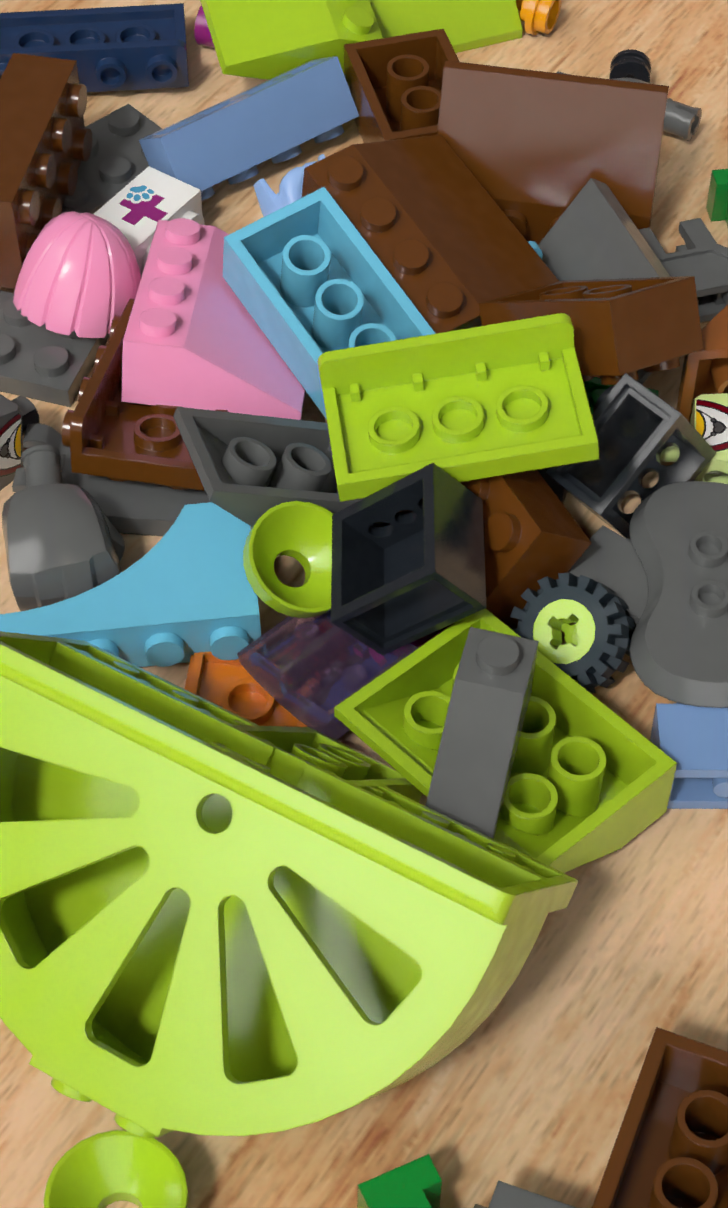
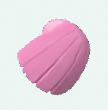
M64 212L51 219L43 227L31 246L18 276L13 303L17 311L21 310V315L27 317L28 321L39 327L45 324L46 329L52 332L69 336L75 331L78 337L105 338L107 333L110 335L114 316H121L129 299H135L141 275L135 254L127 238L109 221L87 212Z

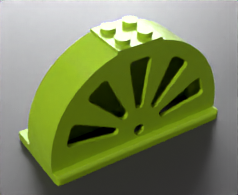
M0 631V1018L32 1054L29 1064L53 1077L51 1085L55 1090L75 1100L84 1102L93 1100L115 1112V1122L130 1133L145 1138H155L172 1131L211 1136H248L281 1132L321 1121L406 1083L440 1062L456 1049L495 1010L518 977L538 938L548 913L567 908L579 880L420 804L419 801L422 793L393 767L310 727L259 726L84 640Z

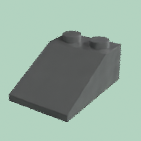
M177 407L174 413V420L209 501L251 527L267 510L284 502H310L324 507L335 514L364 499L343 502L339 500L327 423Z

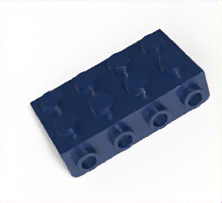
M184 3L0 13V79L12 54L20 53L76 60L79 84H84L87 92L189 87Z

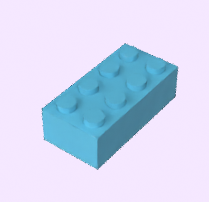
M325 187L224 237L222 277L325 418L326 411L317 362L321 354L345 348L436 334Z

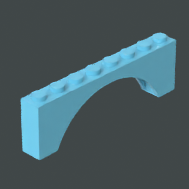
M212 502L184 505L176 521L162 539L125 571L95 588L66 600L26 611L0 614V631L84 640L138 667H168L177 663L190 662L191 655L199 652H211L213 656L221 660H236L246 655L249 650H263L258 596L248 582L243 566V549L246 538L251 530L250 525Z

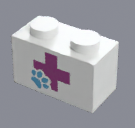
M150 166L94 213V215L115 225L127 238L135 254L141 277L158 220L171 221L173 219L185 218L201 225L205 224L202 213L201 190Z

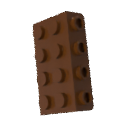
M129 299L122 315H115L112 320L107 346L100 345L97 350L94 372L91 378L84 377L81 382L78 404L75 410H67L62 425V444L65 447H70L71 472L107 477L114 481L131 480L166 485L178 490L195 489L204 491L202 482L173 417L177 407L181 406H155L121 402L123 338L135 299ZM218 409L215 410V411L228 412V410H218Z

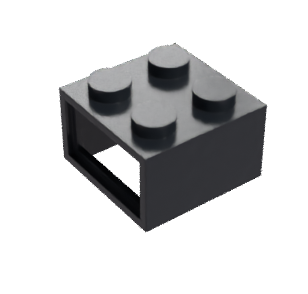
M625 373L616 385L607 388L599 396L593 408L592 419L598 439L599 459L550 467L546 473L620 535L631 539L629 526L633 513L625 514L622 512L621 504L624 498L630 494H638L642 502V500L663 486L672 483L694 481L715 456L716 452L680 412ZM670 446L678 447L680 451L678 460L669 466L661 465L660 455L662 451ZM649 472H657L659 475L657 484L652 488H643V477Z
M431 463L332 515L331 623L382 656L487 608L483 500L436 464ZM402 510H410V511H413V512H411V513H400L399 511H402ZM376 522H386L390 525L385 527L373 526L372 524Z

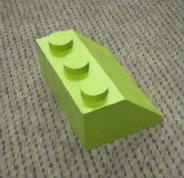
M369 0L383 38L444 28L455 53L522 38L523 29L516 0Z

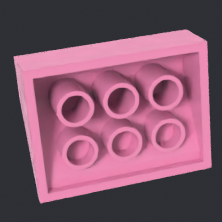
M185 218L173 219L171 221L158 220L123 338L121 402L155 406H181L213 411L218 409L228 410L231 413L301 420L305 389L222 277L224 237L229 234L215 226L201 225Z

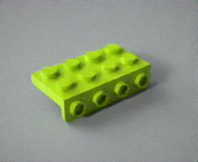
M565 313L328 351L321 354L318 358V369L340 502L366 498L431 463L436 464L458 482L599 459L598 439L574 347V328L570 316Z

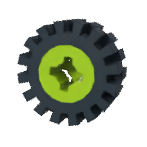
M558 573L559 579L557 580L548 576L538 580L541 587L538 591L527 588L521 595L527 603L523 609L514 606L510 617L517 619L518 625L517 629H510L521 638L539 641L537 650L591 694L596 693V686L607 688L615 682L611 675L616 670L624 673L629 665L628 662L623 660L625 652L630 651L631 639H629V631L635 630L634 619L625 614L629 607L622 598L614 595L615 591L581 574L580 577H577L571 573ZM561 631H563V632L565 633L564 639H565L566 644H562L563 641H562V632H561Z

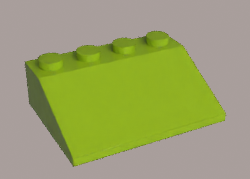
M200 0L220 67L225 75L270 80L311 60L334 56L338 57L344 73V44L383 38L369 0Z
M486 608L455 622L334 707V716L426 797H428L455 677L470 627L520 637ZM537 650L531 697L494 840L562 873L568 872L620 850L666 813L677 763Z

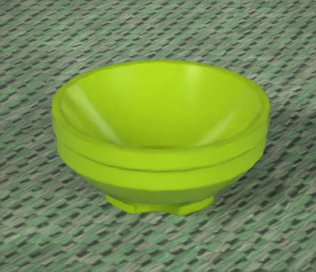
M302 501L281 503L267 510L255 522L246 538L243 549V566L247 580L257 596L266 605L279 613L290 617L310 618L320 616L331 610L333 513L324 507ZM290 556L300 562L305 571V581L302 586L290 587L283 584L277 578L274 572L276 557Z
M114 1130L98 1133L86 1138L62 1156L54 1166L46 1183L44 1208H105L117 1201H129L139 1206V1208H187L189 1197L185 1173L178 1159L167 1146L154 1138H145L128 1131Z

